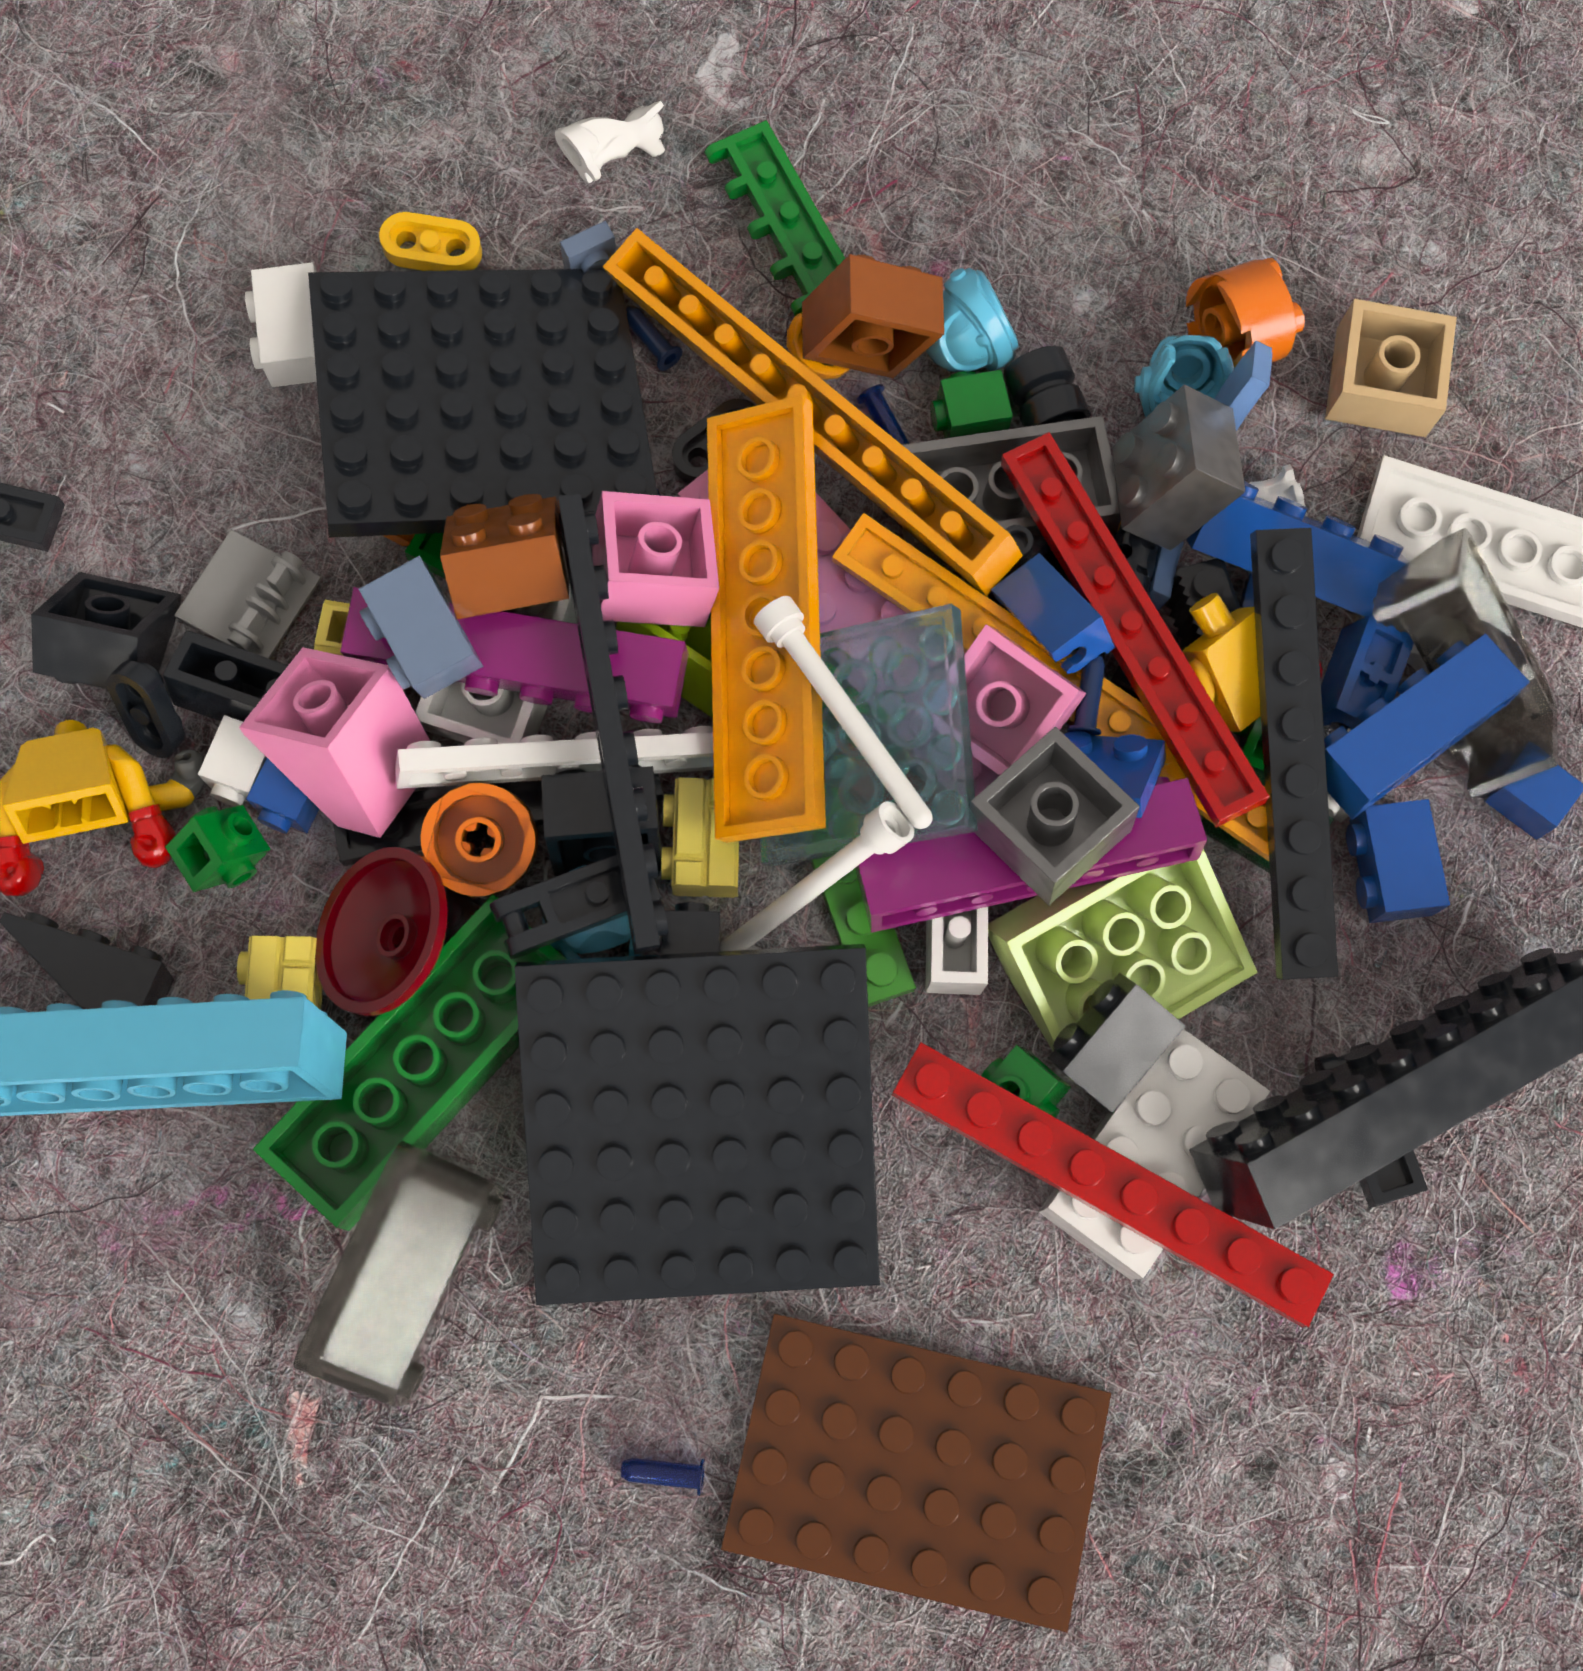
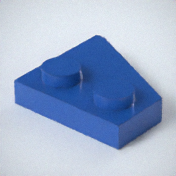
M1082 731L1065 733L1064 735L1140 806L1136 818H1142L1166 761L1165 740L1146 739L1143 736L1134 734L1108 737L1092 736Z

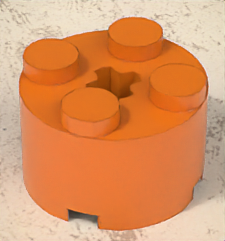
M1273 258L1251 260L1198 278L1191 284L1186 296V307L1193 305L1195 320L1186 323L1188 335L1210 336L1217 339L1223 348H1228L1234 367H1236L1255 340L1272 348V363L1285 358L1293 347L1295 334L1301 332L1304 328L1303 311L1296 302H1292L1288 288L1282 279L1281 268Z
M486 783L462 785L444 794L429 809L421 830V849L423 855L436 868L443 885L452 891L468 896L492 895L516 884L530 869L538 848L536 822L527 805L512 792ZM481 823L488 826L487 835L495 838L494 847L484 848L481 855H477L474 853V843L466 841L469 831H478Z

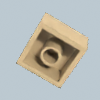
M1354 299L1336 330L1325 419L1426 437L1446 411L1457 317Z

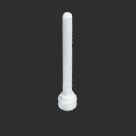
M782 596L767 604L758 612L753 621L768 643L774 642L778 648H786L912 826L918 829L928 827L932 822V812L803 633L806 629L802 623L804 615L790 596Z
M886 801L867 814L860 829V835L725 938L721 942L720 951L747 950L874 853L892 854L911 841L914 837V827L899 806L893 802Z

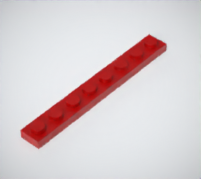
M1048 432L1002 454V468L1074 589L1102 616L1115 646L1111 652L1162 738L1165 740L1185 777L1188 778L1191 787L1214 826L1217 828L1265 804L1270 796L1051 433Z
M922 1042L916 1048L891 1094L1301 1327L1310 1326L1334 1276L1333 1273Z

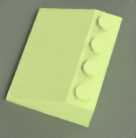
M1204 849L1198 860L1069 888L1051 905L1045 903L1039 896H1035L988 923V937L1003 969L1052 1051H1054L1053 1044L1059 1033L1067 1025L1077 1023L1091 1007L1089 1004L1090 999L1096 989L1105 981L1114 980L1119 972L1140 986L1177 1019L1182 1018L1258 973Z

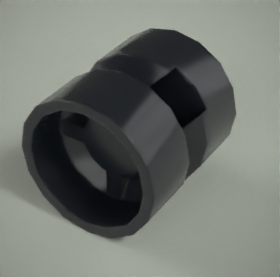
M1054 345L1032 350L1018 357L1004 370L1003 378L1011 399L1015 405L1021 406L1020 421L1023 427L1090 418L1091 412L1078 385L1072 384L1075 374L1063 347Z

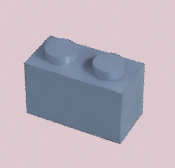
M420 556L359 588L368 606L359 611L360 615L376 641L384 637L386 638L394 653V656L386 659L403 690L412 686L423 699H426L483 667L458 619L456 620V616L432 572Z

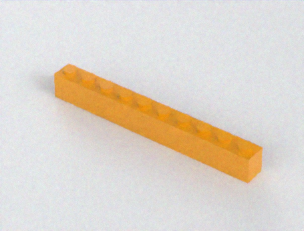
M638 228L632 232L604 264L603 268L629 298L757 405L800 394L813 402L814 453L982 594L987 596L991 589L1001 581L1023 556L1008 531Z

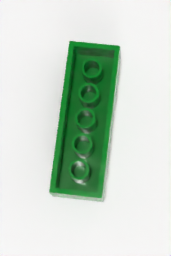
M494 894L443 946L434 969L423 985L399 1007L378 1015L346 1049L342 1099L297 1101L253 1148L266 1163L336 1228L350 1231L520 1046L514 968L516 962L567 960L550 944L528 955L510 959L504 944L508 936L502 921H495L489 906L490 903L498 899Z

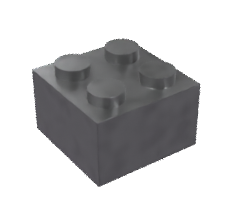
M1185 384L1167 400L1157 405L1152 413L1130 432L1124 434L1113 445L1122 529L1170 551L1245 493L1233 408Z
M1055 726L971 800L968 827L1045 903L1051 905L1131 832L1140 806Z

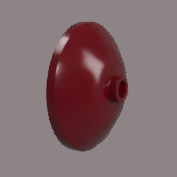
M400 847L379 849L367 854L353 864L332 890L324 906L317 929L315 962L318 978L323 990L329 999L343 1010L364 1016H375L389 1012L407 1001L423 985L434 969L446 937L448 909L442 879L429 860L416 852Z

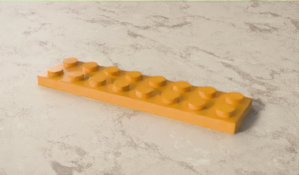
M803 394L707 418L708 499L711 505L719 591L711 609L715 839L725 843L826 828L822 699L786 648H778L774 642L768 643L753 622L758 612L767 604L779 597L790 596L804 615L802 623L806 629L803 634L821 658L813 402Z

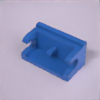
M1040 553L991 589L998 602L1003 604L1027 629L1055 662L1068 656L1074 649L1079 647L1075 655L1067 658L1061 664L1062 669L1067 674L1079 671L1103 652L1108 654L1115 648L1102 616Z
M1372 614L1342 628L1321 684L1323 726L1331 725L1332 722L1345 724L1346 730L1348 728L1352 730L1361 724L1357 717L1373 702L1381 697H1384L1388 703L1394 700L1416 637Z

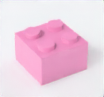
M602 491L595 514L599 545H592L593 566L604 565L607 578L609 599L600 600L603 621L613 620L616 622L705 627L719 591L710 500Z
M985 625L920 718L1000 776L1055 726L1061 730L1087 693L1003 633L989 625Z

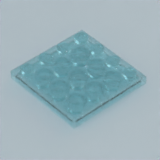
M951 603L820 633L822 661L932 812L931 824L924 829L914 827V837L908 843L977 832V820L970 809L971 800L975 798L961 610ZM823 700L826 828L760 838L761 863L772 867L835 855L860 835V829L867 814L883 802L889 801L897 804Z

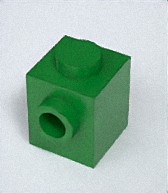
M1002 370L978 374L974 371H960L952 374L947 379L941 380L937 400L930 402L931 419L935 432L943 431L945 439L1008 430L1013 415Z

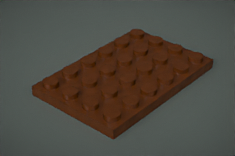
M773 1314L721 1550L1068 1633L1111 1393Z

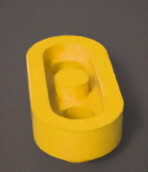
M399 212L388 217L383 222L379 231V240L385 257L398 267L421 271L474 270L482 259V246L478 232L465 221L412 212ZM411 241L415 243L409 249L400 248L405 242ZM461 249L465 251L462 255L450 256V253L454 250Z

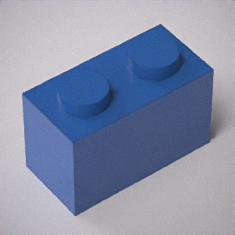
M1429 799L1372 805L1353 820H1349L1350 824L1346 829V843L1351 856H1356L1360 873V877L1356 881V895L1360 907L1367 910L1369 923L1429 917L1450 905Z

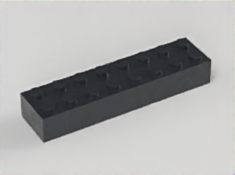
M1543 948L1530 952L1520 959L1521 966L1510 972H1499L1481 979L1477 983L1479 989L1467 996H1455L1439 1002L1434 1006L1435 1013L1423 1020L1408 1021L1394 1027L1389 1032L1391 1038L1378 1045H1366L1349 1052L1345 1056L1346 1063L1339 1067L1307 1075L1299 1082L1301 1088L1286 1096L1278 1095L1260 1101L1253 1107L1254 1114L1239 1122H1226L1210 1129L1206 1133L1207 1140L1189 1149L1212 1205L1231 1217L1271 1229H1277L1583 1052V949L1570 953H1554L1552 948Z

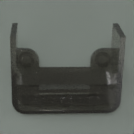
M1466 528L1443 537L1380 582L1376 597L1373 598L1374 608L1372 614L1376 622H1382L1385 627L1394 625L1401 633L1406 630L1408 631L1430 673L1439 667L1436 660L1455 643L1462 640L1469 646L1486 633L1530 681L1506 707L1450 747L1456 760L1461 761L1465 759L1469 766L1467 791L1473 799L1558 766L1557 704L1551 687L1474 538Z
M401 1141L388 1159L305 1332L294 1359V1368L320 1380L393 1407L409 1404L426 1372V1366L418 1363L421 1356V1350L418 1348L469 1239H473L480 1229L486 1232L491 1230L500 1213L507 1190L497 1183L406 1141Z

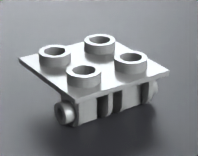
M231 529L174 616L220 642L271 659L322 578L301 567L303 561L293 553L284 551L281 556Z

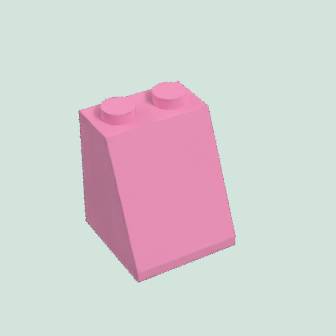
M304 647L239 727L242 733L337 827L379 838L382 837L416 789H397L395 764L398 749H407V746L414 742L430 741L407 696L388 665Z

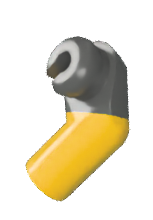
M187 749L178 753L174 758L175 771L169 781L149 786L155 805H160L161 811L189 806L204 786L205 782L198 775L204 760L202 754L198 751Z

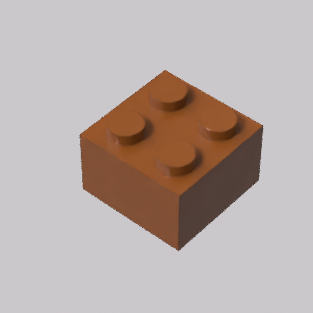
M849 254L802 302L803 359L894 378L944 335L943 277L924 273L919 268L913 266L900 267L876 261L875 258L869 255Z
M526 494L510 500L509 505L487 509L484 504H472L455 510L452 516L446 517L440 558L456 620L569 599V577L558 520L556 496L542 499V496L539 494Z

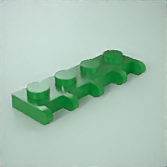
M765 120L712 143L705 149L704 154L711 164L727 159L737 178L729 181L725 185L724 190L730 199H737L746 194L760 218L748 225V233L754 240L770 235L783 258L776 261L770 267L772 276L775 280H781L792 275L803 296L794 300L790 305L792 312L796 316L802 313V302L828 277L845 257L768 121Z

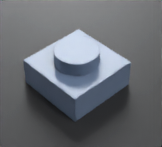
M606 221L560 241L564 269H582L584 274L592 269H604V264L616 252L615 236Z

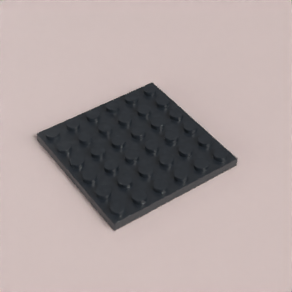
M582 269L308 272L329 538L444 533L446 517L452 516L454 511L461 507L472 504H484L487 509L509 505L510 500L526 494H539L542 496V499L556 496L558 504V496L581 493L584 512L594 510L595 514L602 491L658 495L623 289L616 284L605 269H592L585 274Z
M864 944L516 962L514 968L536 1305L880 1285L867 968Z

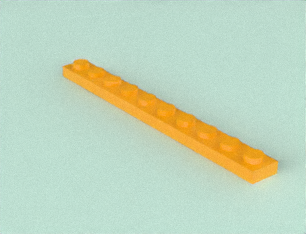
M865 513L861 515L832 556L833 563L964 653L968 651L985 625H989L1003 633L1074 685L1080 686L1082 669L1075 673L1067 674L1061 667V664L1073 655L1069 654L1055 662L1042 645L1010 612ZM1103 677L1096 728L1101 730V734L1096 736L1121 737L1134 734L1143 736L1146 739L1164 740L1143 704ZM1076 709L1067 720L1069 725H1074ZM1165 743L1166 761L1159 777H1168L1170 781L1186 778ZM1191 787L1199 814L1211 821ZM1266 803L1219 826L1222 830L1269 861Z

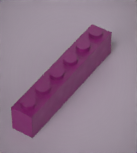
M353 587L340 652L346 657L388 665L386 659L394 656V653L385 637L376 641L367 628L359 611L368 606L359 588ZM449 603L454 612L453 604ZM503 611L458 619L483 664L482 668L456 681L465 683V690L486 696H497L498 689L520 692L519 698L521 700L540 705H552L553 698L575 701L574 708L592 713L576 623ZM616 630L618 654L609 655L613 676L623 675L628 698V709L625 710H630L629 717L648 723H662L663 716L677 718L689 655L685 641Z
M1158 777L1142 818L1135 819L1131 832L1069 888L1198 860L1205 847L1207 838L1188 778L1170 781L1168 777ZM937 826L920 833L919 838L912 839L895 853H874L856 867V874L871 933L1038 896L969 827L952 830L950 826Z

